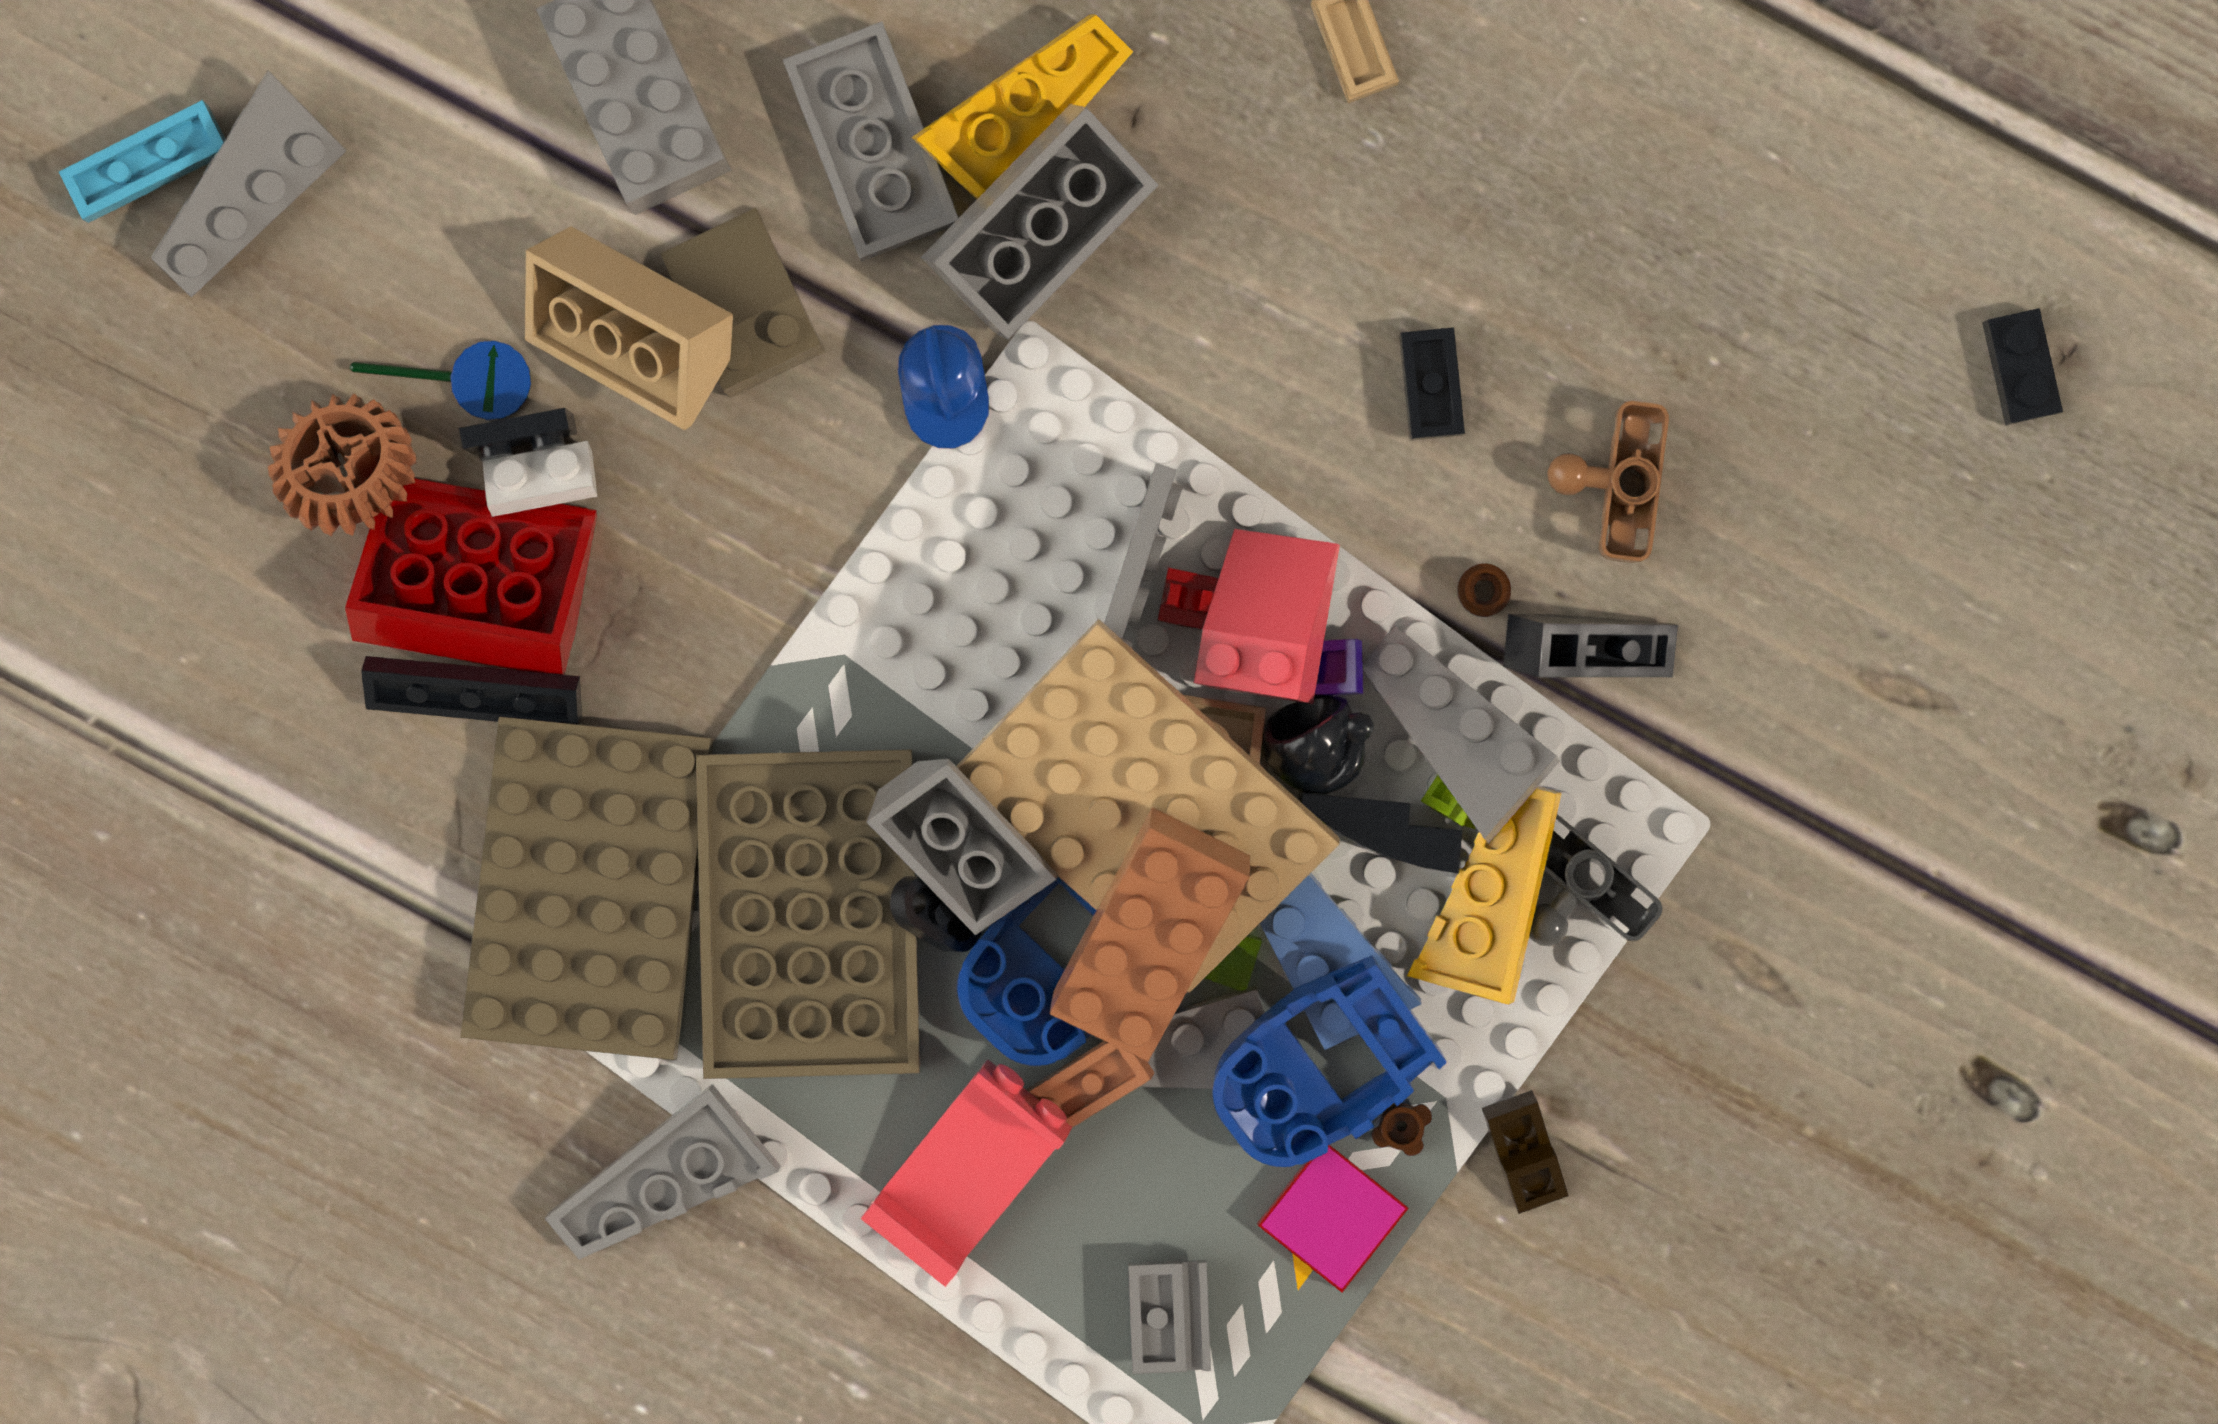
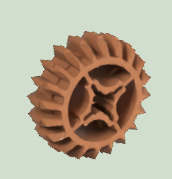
M354 393L345 405L340 397L332 394L327 407L322 408L319 403L311 400V413L305 417L292 412V420L295 426L293 429L278 428V437L283 444L269 447L271 451L270 456L275 463L267 466L268 475L274 483L272 491L278 501L283 502V508L287 514L295 520L299 518L302 525L311 531L319 526L323 533L331 537L339 526L342 527L346 534L353 536L356 524L363 522L367 528L374 530L375 520L373 517L379 513L393 518V509L390 503L392 501L407 502V493L403 485L415 483V474L411 466L417 463L416 454L411 447L412 438L407 429L401 426L397 415L391 412V410L385 412L381 403L376 402L375 399L365 405L362 398ZM338 453H341L346 461L344 467L348 473L347 477L343 475L339 468L341 463L337 456ZM334 492H342V494L328 495Z

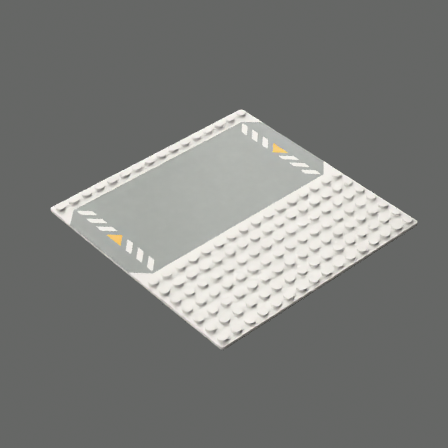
M1027 321L1019 328L985 374L989 395V415L982 431L971 442L957 448L931 447L715 739L712 755L912 749L913 764L917 761L950 759L957 766L1098 619L1103 623L1105 622L1156 463L1177 469L1173 483L1183 485L1172 521L1161 518L1156 535L1166 537V541L1156 572L1145 569L1140 583V587L1148 589L1149 593L1139 624L1128 621L1123 639L1133 642L1131 648L1182 695L1266 708L1265 728L1268 718L1282 707L1295 701L1214 689L1194 683L1202 630L1157 621L1168 567L1219 578L1234 529L1330 543L1335 542L1036 322ZM1340 547L1324 640H1361L1363 663L1394 626L1398 627L1558 757L1560 762L1539 785V787L1562 792L1557 814L1659 899L1710 829L1709 818ZM1363 671V694L1340 695L1338 697L1347 699L1352 713L1361 712L1367 714L1374 724L1371 736L1365 741V763L1360 774L1349 785L1340 790L1321 795L1411 803L1409 825L1463 830L1460 870L1464 867L1475 845L1474 840L1479 831L1477 828L1474 830L1466 826L1462 827L1421 802V799L1438 774ZM1262 738L1259 765L1299 800V792H1305L1294 789L1274 773L1273 769L1266 762ZM1555 821L1554 831L1565 839L1569 830L1559 821ZM1330 828L1339 836L1340 845L1311 873L1321 883L1322 888L1338 907L1342 908L1355 922L1356 927L1375 949L1377 948L1389 961L1392 969L1406 985H1409L1421 998L1422 1005L1411 1010L1433 1041L1440 1047L1447 1061L1440 1069L1433 1062L1411 1081L1414 1092L1402 1102L1411 1106L1424 1104L1430 1109L1432 1114L1431 1122L1424 1127L1422 1137L1424 1147L1419 1154L1408 1156L1403 1150L1392 1148L1389 1145L1381 1148L1374 1143L1372 1130L1379 1126L1382 1113L1372 1121L1374 1127L1357 1139L1350 1134L1330 1144L1409 1208L1343 1293L1257 1225V1222L1303 1164L1292 1167H1275L1263 1164L1247 1154L1219 1118L1213 1102V1089L1138 1087L1074 1126L1063 1145L1058 1150L1055 1149L969 1253L959 1271L946 1287L861 1220V1217L873 1200L987 1060H990L996 1066L1003 1064L1011 1068L1024 1081L1023 1088L1027 1089L1104 1041L1091 1035L1086 1039V1043L1066 1058L1044 1066L1024 1065L1003 1055L969 1022L959 1003L957 993L958 975L971 949L966 952H944L917 937L920 1073L703 1079L698 872L677 1060L592 1051L586 1052L671 1115L675 1114L713 1084L781 1165L777 1173L761 1179L763 1183L1089 1424H1274L1489 1131L1481 1108L1506 1100L1516 1094L1626 944L1627 940L1622 938L1614 929L1605 924L1580 902L1567 917L1568 931L1564 939L1558 944L1541 946L1533 942L1529 937L1515 1001L1509 1005L1408 977L1407 974L1414 960L1419 957L1428 939L1427 934L1436 916L1440 915L1452 891L1451 886L1458 873L1422 868L1386 857L1349 840ZM1594 862L1581 863L1573 871L1575 883L1584 890H1595L1604 882L1603 870ZM1545 872L1536 906L1544 903L1551 904L1563 889ZM1058 884L1019 927L1065 970L1093 916ZM1638 888L1631 894L1646 909L1653 903ZM1614 916L1609 919L1623 932L1627 933L1629 931ZM1260 924L1190 993L1186 992L1178 1009L1256 985L1264 1012H1266L1294 990ZM989 926L981 931L979 939L982 938ZM1304 1010L1285 1022L1341 1099L1386 1071L1360 1034L1324 1050ZM1405 1121L1397 1123L1398 1130L1403 1131L1407 1128ZM1206 1259L1211 1371L1187 1370V1372L1133 1374L1128 1263L1179 1260L1198 1261Z

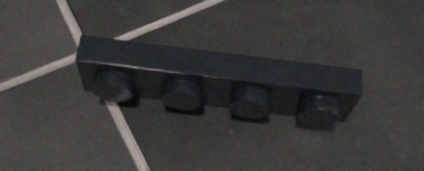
M372 656L365 657L361 669L365 707L368 710L498 722L499 717L580 725L582 718L580 676Z

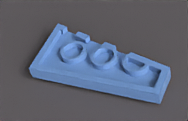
M1312 873L1260 923L1293 989L1373 955L1380 968L1409 1008L1413 1009L1422 1005L1421 998L1392 969L1389 961L1377 948L1375 949L1356 927L1355 922L1342 908L1338 907ZM1333 998L1322 1003L1318 1000L1304 1010L1324 1050L1359 1034Z

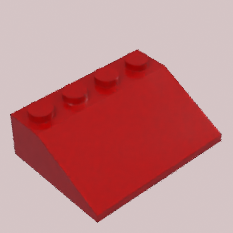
M414 478L415 483L403 485L407 493V502L392 501L390 503L393 509V518L384 516L382 513L374 516V530L369 529L345 605L352 641L522 671L564 675L576 633L596 525L597 510L556 504L492 517L487 507L485 490Z

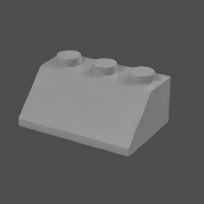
M950 759L917 761L881 787L877 792L867 823L975 935L1057 879V872Z

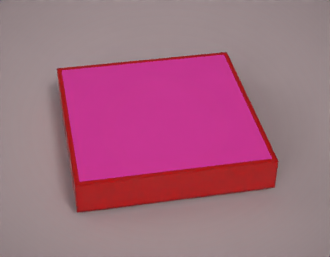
M1328 1145V1153L1303 1164L1257 1222V1225L1343 1293L1409 1208L1334 1147Z

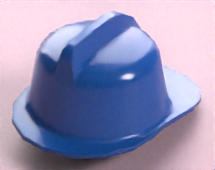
M933 325L918 331L906 342L899 356L898 375L905 415L911 430L923 442L936 448L960 447L971 442L982 431L989 415V395L982 356L976 341L962 329L951 325Z

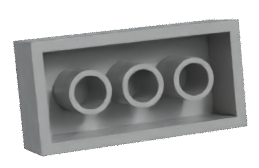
M554 0L536 8L627 206L635 215L732 171L653 0Z
M1070 104L921 258L994 333L1009 339L1159 185L1087 107Z

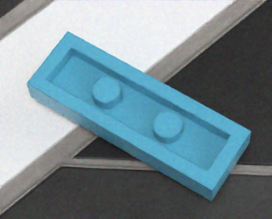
M201 100L59 171V174L82 220L90 223L210 163L225 141V137L209 105Z

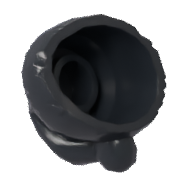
M1314 697L1313 704L1294 702L1282 707L1268 718L1263 733L1264 756L1274 773L1294 789L1316 794L1334 792L1349 785L1360 774L1366 760L1365 741L1371 736L1374 724L1369 715L1361 712L1352 713L1347 699L1342 697Z

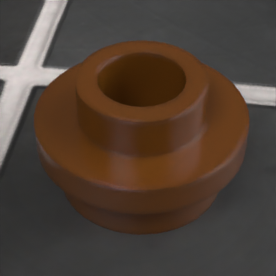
M1487 563L1477 564L1467 569L1460 577L1457 595L1466 611L1478 617H1489L1499 613L1506 607L1511 596V584L1508 576L1499 567ZM1483 580L1491 584L1493 595L1489 600L1483 601L1475 596L1474 587L1478 581Z

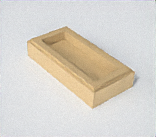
M1368 0L1311 1V8L1347 103L1398 85L1397 74Z

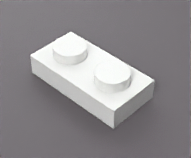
M588 441L483 461L486 501L492 517L597 497L593 455Z

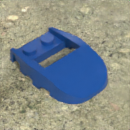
M1058 876L1054 882L989 926L982 938L978 939L965 958L957 981L959 1003L969 1022L1003 1055L1015 1062L1030 1066H1044L1062 1060L1086 1043V1039L1091 1036V1034L1050 1015L1053 992L1064 969L1019 927L1058 884L1094 916L1096 910Z
M1371 955L1296 987L1245 1029L1226 1048L1219 1059L1213 1080V1102L1219 1118L1247 1154L1266 1165L1292 1167L1304 1164L1328 1153V1145L1350 1134L1357 1139L1374 1127L1372 1121L1393 1103L1396 1106L1400 1105L1414 1092L1411 1081L1433 1062L1440 1069L1447 1061L1440 1047L1433 1041L1380 968L1377 960ZM1330 998L1335 1000L1386 1070L1343 1099L1339 1097L1285 1024V1022L1318 1000L1321 1003Z

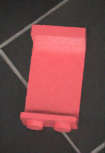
M990 1060L984 1063L861 1217V1220L945 1287L959 1271L969 1253L1055 1149L1058 1150L1063 1145L1072 1129V1126L1066 1122L1067 1117L1056 1104L1045 1098L1039 1101L1023 1088L1024 1081L1015 1071L1003 1064L996 1066Z

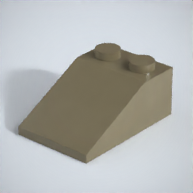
M757 208L751 209L660 253L673 282L733 314L731 357L718 380L722 390L730 398L826 352Z

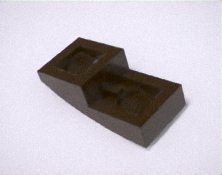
M1530 1090L1481 1108L1518 1214L1569 1196L1557 1155L1550 1143L1541 1110L1533 1091Z

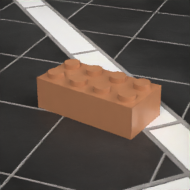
M1152 807L1054 989L1050 1015L1148 1062L1250 877V855Z

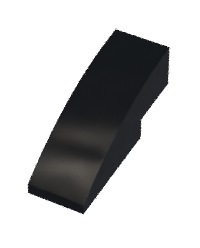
M1299 792V801L1325 825L1349 840L1392 859L1422 868L1459 874L1463 830L1409 825L1411 803Z

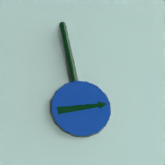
M498 341L478 342L468 347L457 358L452 371L352 362L349 366L350 370L355 373L451 382L452 392L459 405L472 416L485 420L504 419L517 412L527 400L531 388L530 369L523 356L510 345Z

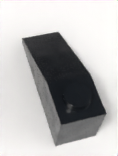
M1508 614L1503 667L1536 677H1673L1678 625L1662 622L1555 614Z

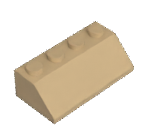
M572 226L527 249L525 341L683 430L691 427L730 361L733 314Z

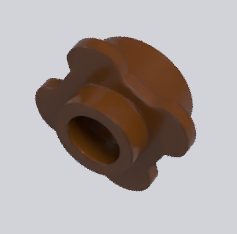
M1393 1103L1382 1112L1379 1126L1372 1130L1374 1143L1381 1148L1389 1145L1392 1148L1403 1150L1408 1156L1419 1154L1424 1147L1422 1141L1424 1127L1432 1120L1431 1111L1424 1104L1411 1106L1401 1103L1396 1106ZM1399 1121L1407 1123L1405 1130L1400 1131L1397 1129Z

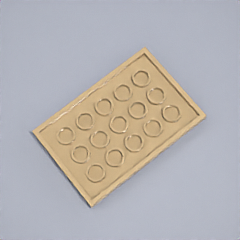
M1100 619L1072 645L956 766L1057 872V876L1095 910L1098 909L1152 807L1250 855V877L1187 990L1189 993L1340 845L1339 836Z

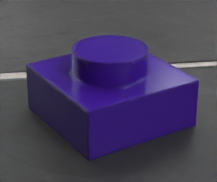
M1358 639L1324 640L1314 697L1363 694L1362 641Z

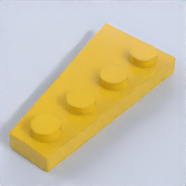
M1090 14L911 138L974 198L978 199L1070 104L1085 107L1133 51L1097 15Z
M1538 786L1489 844L1478 832L1474 840L1475 845L1464 867L1459 870V874H1457L1451 886L1452 891L1440 915L1436 916L1427 934L1428 939L1419 957L1414 960L1407 974L1408 977L1508 1005L1515 1001L1562 792Z

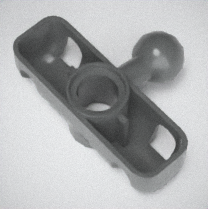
M1557 814L1556 820L1569 830V833L1563 839L1553 830L1544 872L1562 886L1563 889L1551 904L1544 903L1536 906L1529 937L1533 942L1541 946L1558 944L1564 939L1568 931L1567 917L1581 902L1625 940L1631 942L1640 940L1661 916V902ZM1594 862L1599 865L1605 876L1603 884L1591 891L1580 888L1575 883L1573 871L1579 864ZM1636 888L1653 901L1648 909L1631 896ZM1614 916L1629 931L1627 933L1623 932L1609 919Z

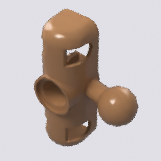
M1627 401L1617 409L1615 414V430L1611 442L1608 468L1588 466L1586 461L1579 455L1566 453L1559 455L1550 463L1547 477L1551 488L1563 495H1575L1585 487L1604 489L1605 496L1601 519L1602 530L1598 543L1599 551L1608 560L1637 563L1647 559L1653 547L1669 414L1659 404ZM1621 420H1623L1621 440H1619ZM1651 423L1662 424V433L1658 444H1648ZM1624 469L1635 470L1642 476L1644 489L1639 497L1629 496L1622 491L1619 478ZM1608 525H1610L1608 543L1606 546L1607 527ZM1637 529H1648L1647 545L1643 550L1634 549Z

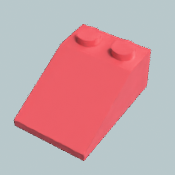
M1234 529L1202 630L1194 683L1214 689L1313 704L1340 545L1337 543Z

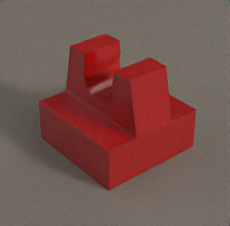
M1168 567L1157 621L1203 630L1219 578Z

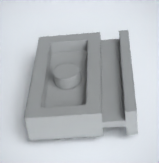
M1206 1259L1198 1261L1179 1260L1128 1263L1133 1374L1187 1372V1370L1211 1371Z

